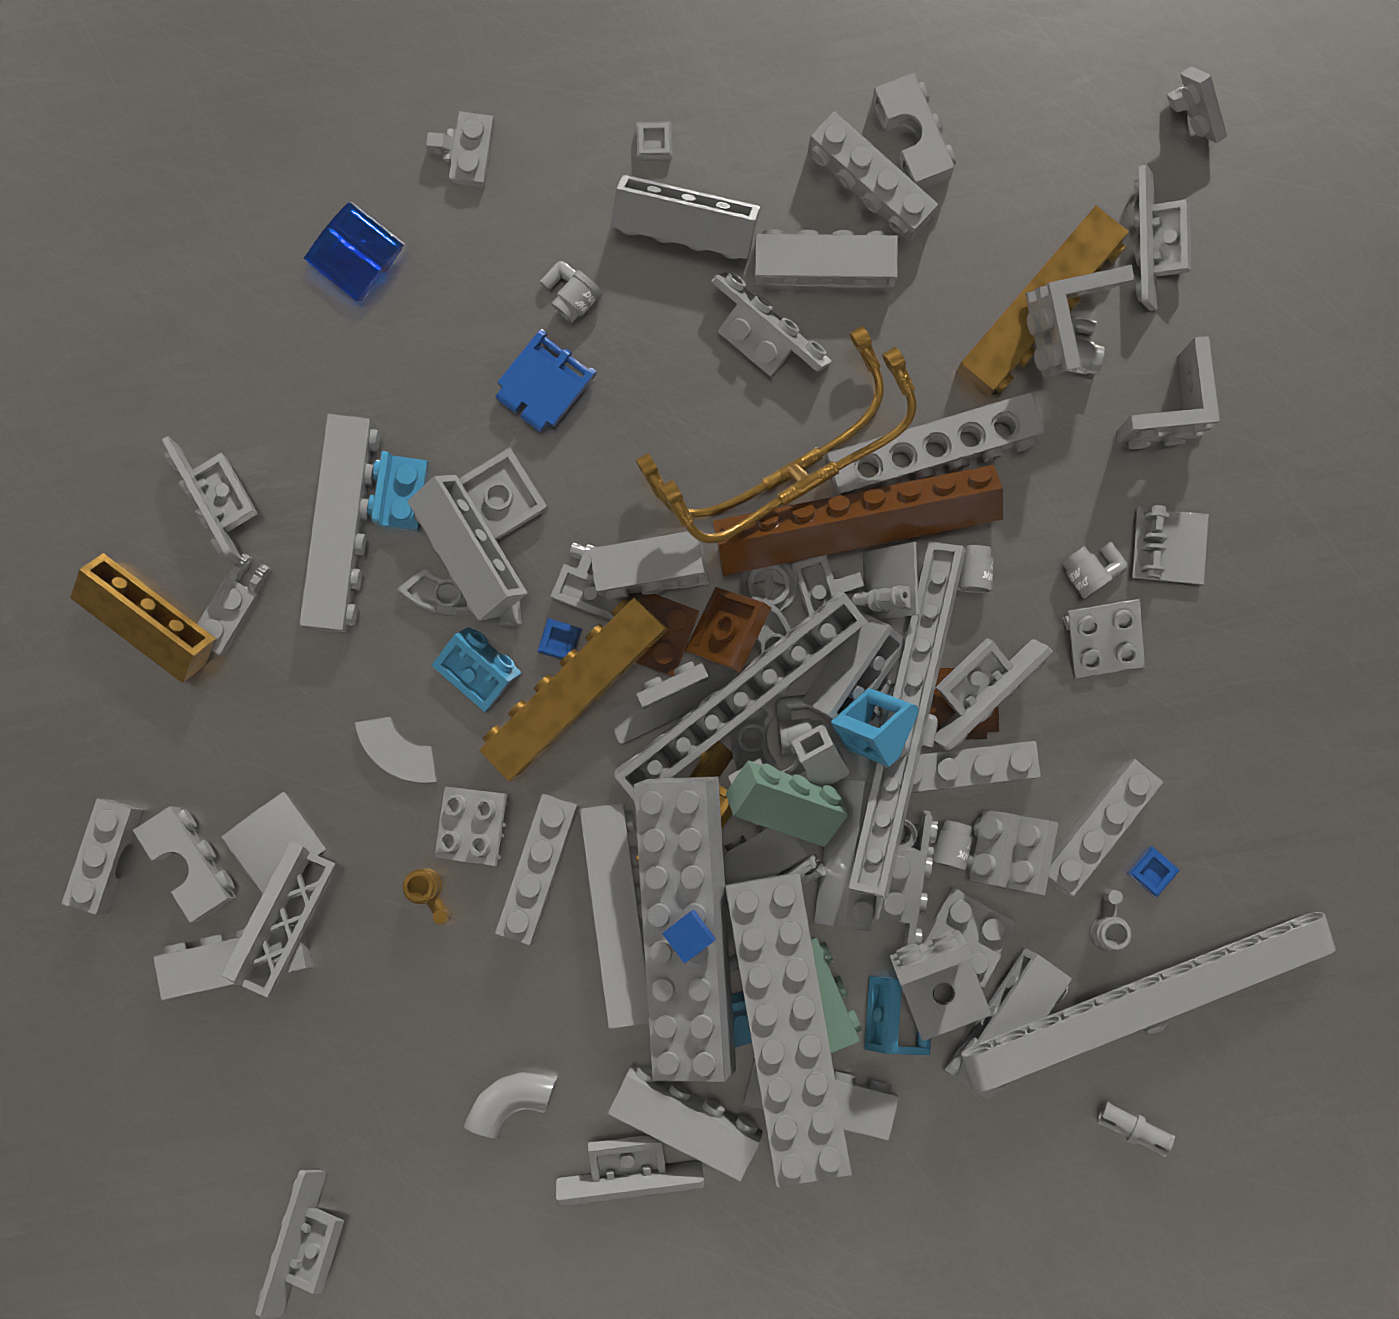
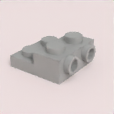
M983 809L982 817L978 818L974 824V834L977 837L975 852L970 854L967 860V870L971 873L969 881L1045 896L1059 823Z
M951 887L921 944L930 941L933 936L939 933L959 930L973 957L971 962L979 983L985 988L1002 956L1000 953L1017 922Z

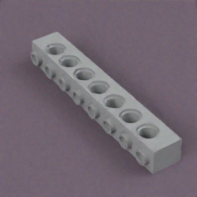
M838 592L745 666L741 673H736L615 770L614 777L635 801L634 784L646 779L672 778L865 625L867 620L844 592Z

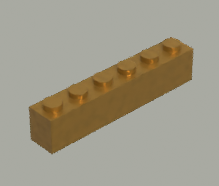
M1095 205L963 359L956 372L987 398L995 390L1001 394L1015 378L1010 374L1017 364L1024 367L1035 353L1033 348L1036 343L1035 338L1029 332L1027 326L1029 310L1025 293L1035 291L1034 289L1042 286H1047V283L1101 272L1100 267L1107 259L1113 263L1126 248L1122 241L1129 231ZM1080 296L1067 299L1070 313L1081 301L1082 298Z
M634 597L630 602L627 598L622 600L611 611V614L614 616L612 620L604 627L598 624L585 637L588 643L579 652L575 649L570 651L560 661L559 664L563 668L554 677L548 674L541 679L533 688L537 693L528 702L524 699L518 702L508 713L511 719L502 728L497 724L482 738L485 744L479 751L508 782L516 780L668 631L639 599Z

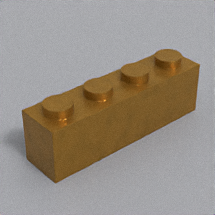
M104 553L79 569L70 599L181 683H184L205 666L216 640L214 636Z

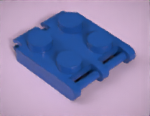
M541 329L498 380L497 383L501 389L495 397L515 414L525 405L526 408L521 413V418L541 433L548 424L553 428L557 425L594 379L597 371L592 367L589 369L584 367L571 357V351L567 348L562 350L549 340L547 333ZM542 343L559 355L558 358L554 357L540 345ZM566 362H568L575 369L583 374V377L581 378L578 374H576L569 367H567L565 365Z

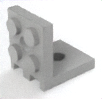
M1132 265L1047 283V286H1042L1034 289L1035 291L1025 293L1029 310L1027 326L1029 332L1035 338L1037 347L1034 353L1037 368L1042 370L1043 378L1081 367L1067 299L1106 291L1134 280Z
M1209 336L1194 338L1177 356L1184 410L1131 415L1116 431L1118 445L1129 444V449L1146 448L1151 446L1150 442L1164 441L1165 446L1179 445L1185 443L1187 438L1202 437L1203 431L1212 429V423L1220 422Z
M959 930L939 933L933 936L930 941L920 945H907L897 950L896 954L890 956L922 1041L992 1015L971 959H973L971 951ZM939 983H948L953 987V996L946 1002H939L933 997V990Z

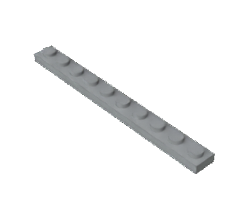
M928 542L918 585L919 615L911 616L893 697L917 705L919 713L900 757L890 767L877 762L848 888L852 892L888 898L966 550L964 546ZM889 711L887 721L895 714L894 712Z

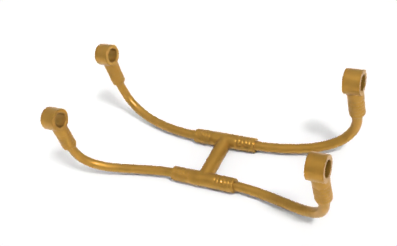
M863 326L850 332L849 336L853 345L859 351L868 371L872 372L874 377L875 394L871 405L856 423L838 437L819 449H812L763 478L762 483L723 503L702 509H688L675 482L671 479L664 483L649 453L635 461L656 497L661 499L663 504L674 512L680 525L685 527L692 537L704 543H717L729 539L779 506H786L830 478L838 475L839 470L889 444L911 425L917 410L914 394L915 387L905 367V359L899 349L893 347L883 353L882 358L889 371L893 374L902 395L906 396L908 407L904 419L897 427L878 440L835 463L831 461L811 474L804 470L821 461L824 455L858 433L872 419L881 404L884 393V382L880 371L881 364L872 347V340ZM791 478L796 482L778 493L775 499L722 532L706 534L698 530L693 523L694 518L708 517L732 509L766 490L771 491Z

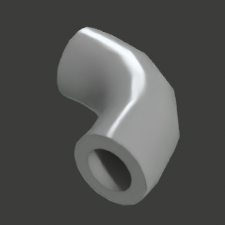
M520 1072L496 1080L479 1094L467 1115L464 1128L472 1133L497 1139L506 1119L514 1112L527 1109L545 1114L553 1093L556 1078L544 1074Z

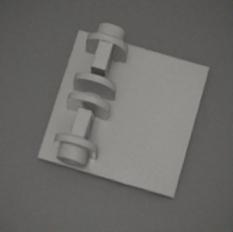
M1154 505L1151 509L1137 508L1132 578L1204 585L1209 514L1167 511L1165 506Z
M916 542L863 552L864 592L855 593L850 599L860 613L863 612L880 621L919 615Z
M1139 599L1068 611V616H1064L1066 630H1070L1075 679L1145 667Z
M445 786L434 858L497 866L498 859H501L499 855L501 837L504 838L505 835L502 834V827H506V823H503L506 805L509 806V802L506 801L507 794Z

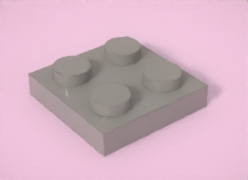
M510 447L459 478L496 541L548 510L544 500Z

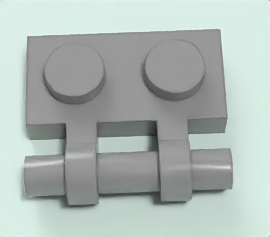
M573 542L569 556L580 560L578 568L563 564L550 597L610 621L614 618L611 611L624 599L607 601L606 597L598 595L594 576L589 574L592 567L589 549L596 547L589 544L585 547Z

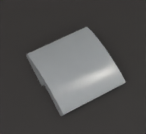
M282 792L221 837L224 844L262 895L290 841L304 846L309 852L318 856L326 851L324 845L285 792Z

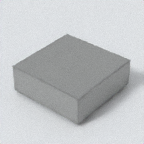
M671 121L636 122L637 160L672 159Z

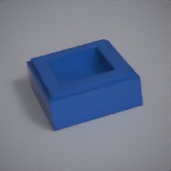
M548 618L537 652L562 660L570 651L577 649L583 631L582 628Z
M1149 846L1127 874L1148 893L1157 898L1180 870L1153 846Z
M694 909L662 933L684 964L717 940Z

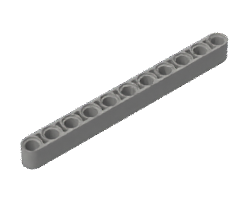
M1316 912L1297 917L973 1045L961 1053L972 1089L976 1092L994 1089L1333 953L1336 947L1326 915Z

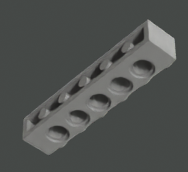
M1030 392L906 429L889 444L839 470V474L831 478L836 496L899 484L901 481L911 478L919 480L934 477L937 470L948 467L949 472H954L970 465L969 461L982 457L983 462H987L1003 456V451L1016 447L1017 452L1037 446V440L1042 437L1045 431L1033 394ZM999 422L1007 424L1011 429V435L1008 437L998 435L994 429V424ZM966 432L972 433L977 438V446H965L961 442L960 435ZM879 438L827 453L826 465L831 461L834 463ZM933 442L940 444L944 450V455L941 457L929 455L926 445ZM895 453L906 454L910 459V465L904 468L896 466L893 463L892 455ZM862 463H870L876 468L877 474L871 478L863 477L858 471V466Z

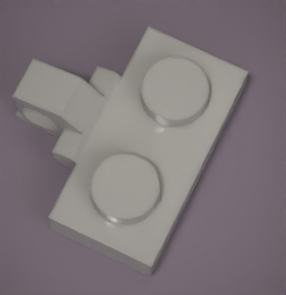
M1191 66L1180 73L1183 83L1181 87L1171 93H1167L1169 105L1176 112L1187 111L1189 118L1192 117L1190 120L1191 126L1198 136H1203L1218 143L1227 137L1211 75Z
M459 111L456 129H448L447 134L428 132L426 143L428 152L444 155V161L451 162L450 183L485 187L495 121L492 115Z
M826 555L791 564L807 617L840 591L848 596L864 589L860 572L842 578L840 571L831 572Z

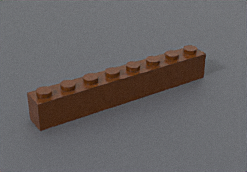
M994 465L779 507L740 533L716 543L723 576L1003 520V487ZM752 513L713 520L714 532H722Z

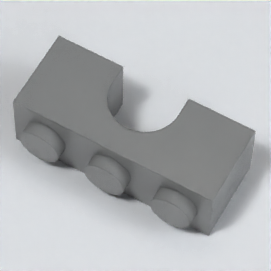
M913 72L875 87L872 102L885 132L897 127H905L912 130L918 138L916 145L901 152L899 166L902 172L922 190L949 180L953 173L954 165H956V157L950 145L945 146L941 137L943 133L942 124L936 113L932 114L927 104L929 102V95L924 83H918Z
M824 724L792 740L798 755L797 760L788 769L780 771L792 776L800 775L809 782L820 786H829L851 774L840 749ZM760 759L754 761L755 763L763 765ZM742 768L728 776L731 784Z
M96 798L61 904L95 915L110 913L121 880L115 876L117 863L124 848L128 844H133L135 838L133 829L139 826L143 814L142 809L109 799Z
M169 806L133 829V832L151 861H162L174 853H178L186 859L189 867L187 879L182 885L171 891L188 921L190 923L199 922L235 899L236 897L231 891L235 887L229 875L224 870L219 872L212 859L216 856L211 846L204 839L200 841L193 829L197 825L191 814L186 809L181 810L180 807Z

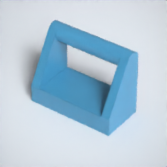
M869 688L830 723L847 750L890 767L900 757L919 709L917 705ZM876 706L895 713L880 728L868 724Z
M869 976L864 1050L883 1054L930 1055L931 1038L922 1041L918 1029L916 1046L898 1044L902 994L899 979Z

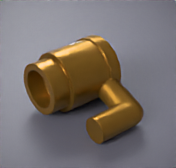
M418 869L410 872L403 882L405 897L415 904H427L433 913V920L436 924H445L450 920V913L439 898L442 891L440 876L430 869Z

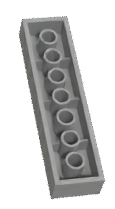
M718 777L646 779L634 784L653 1081L725 1082L736 1071L719 780ZM694 909L717 940L684 964L662 933Z
M796 872L726 884L776 1186L780 1188L850 1176L852 1173L800 873Z

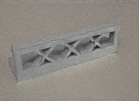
M290 841L221 976L270 999L337 865L309 852L304 846ZM309 861L325 868L319 881L305 886L302 873ZM297 883H298L300 888L297 889V890H294L295 887H296V885H297ZM313 891L309 899L308 892ZM302 895L305 902L302 914L288 919L285 907L289 899ZM280 916H281L283 922H280V923L277 924V922H278V920H279V918H280ZM296 924V926H295V928H294V930H293V932H292L291 925ZM285 928L289 939L285 948L271 953L268 944L271 934ZM264 950L265 956L260 957L262 951ZM280 957L275 965L273 959ZM268 962L271 975L264 988L248 981L255 966Z

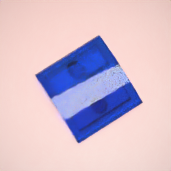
M348 201L321 232L303 259L353 299L363 301L379 275L387 273L405 243L352 201Z

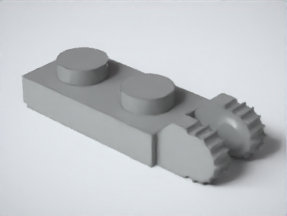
M245 553L241 555L242 561L233 565L229 577H225L197 623L216 638L211 650L221 656L227 651L260 596L258 593L271 570L263 564L255 571L248 588L241 585L239 582L249 568L252 559Z

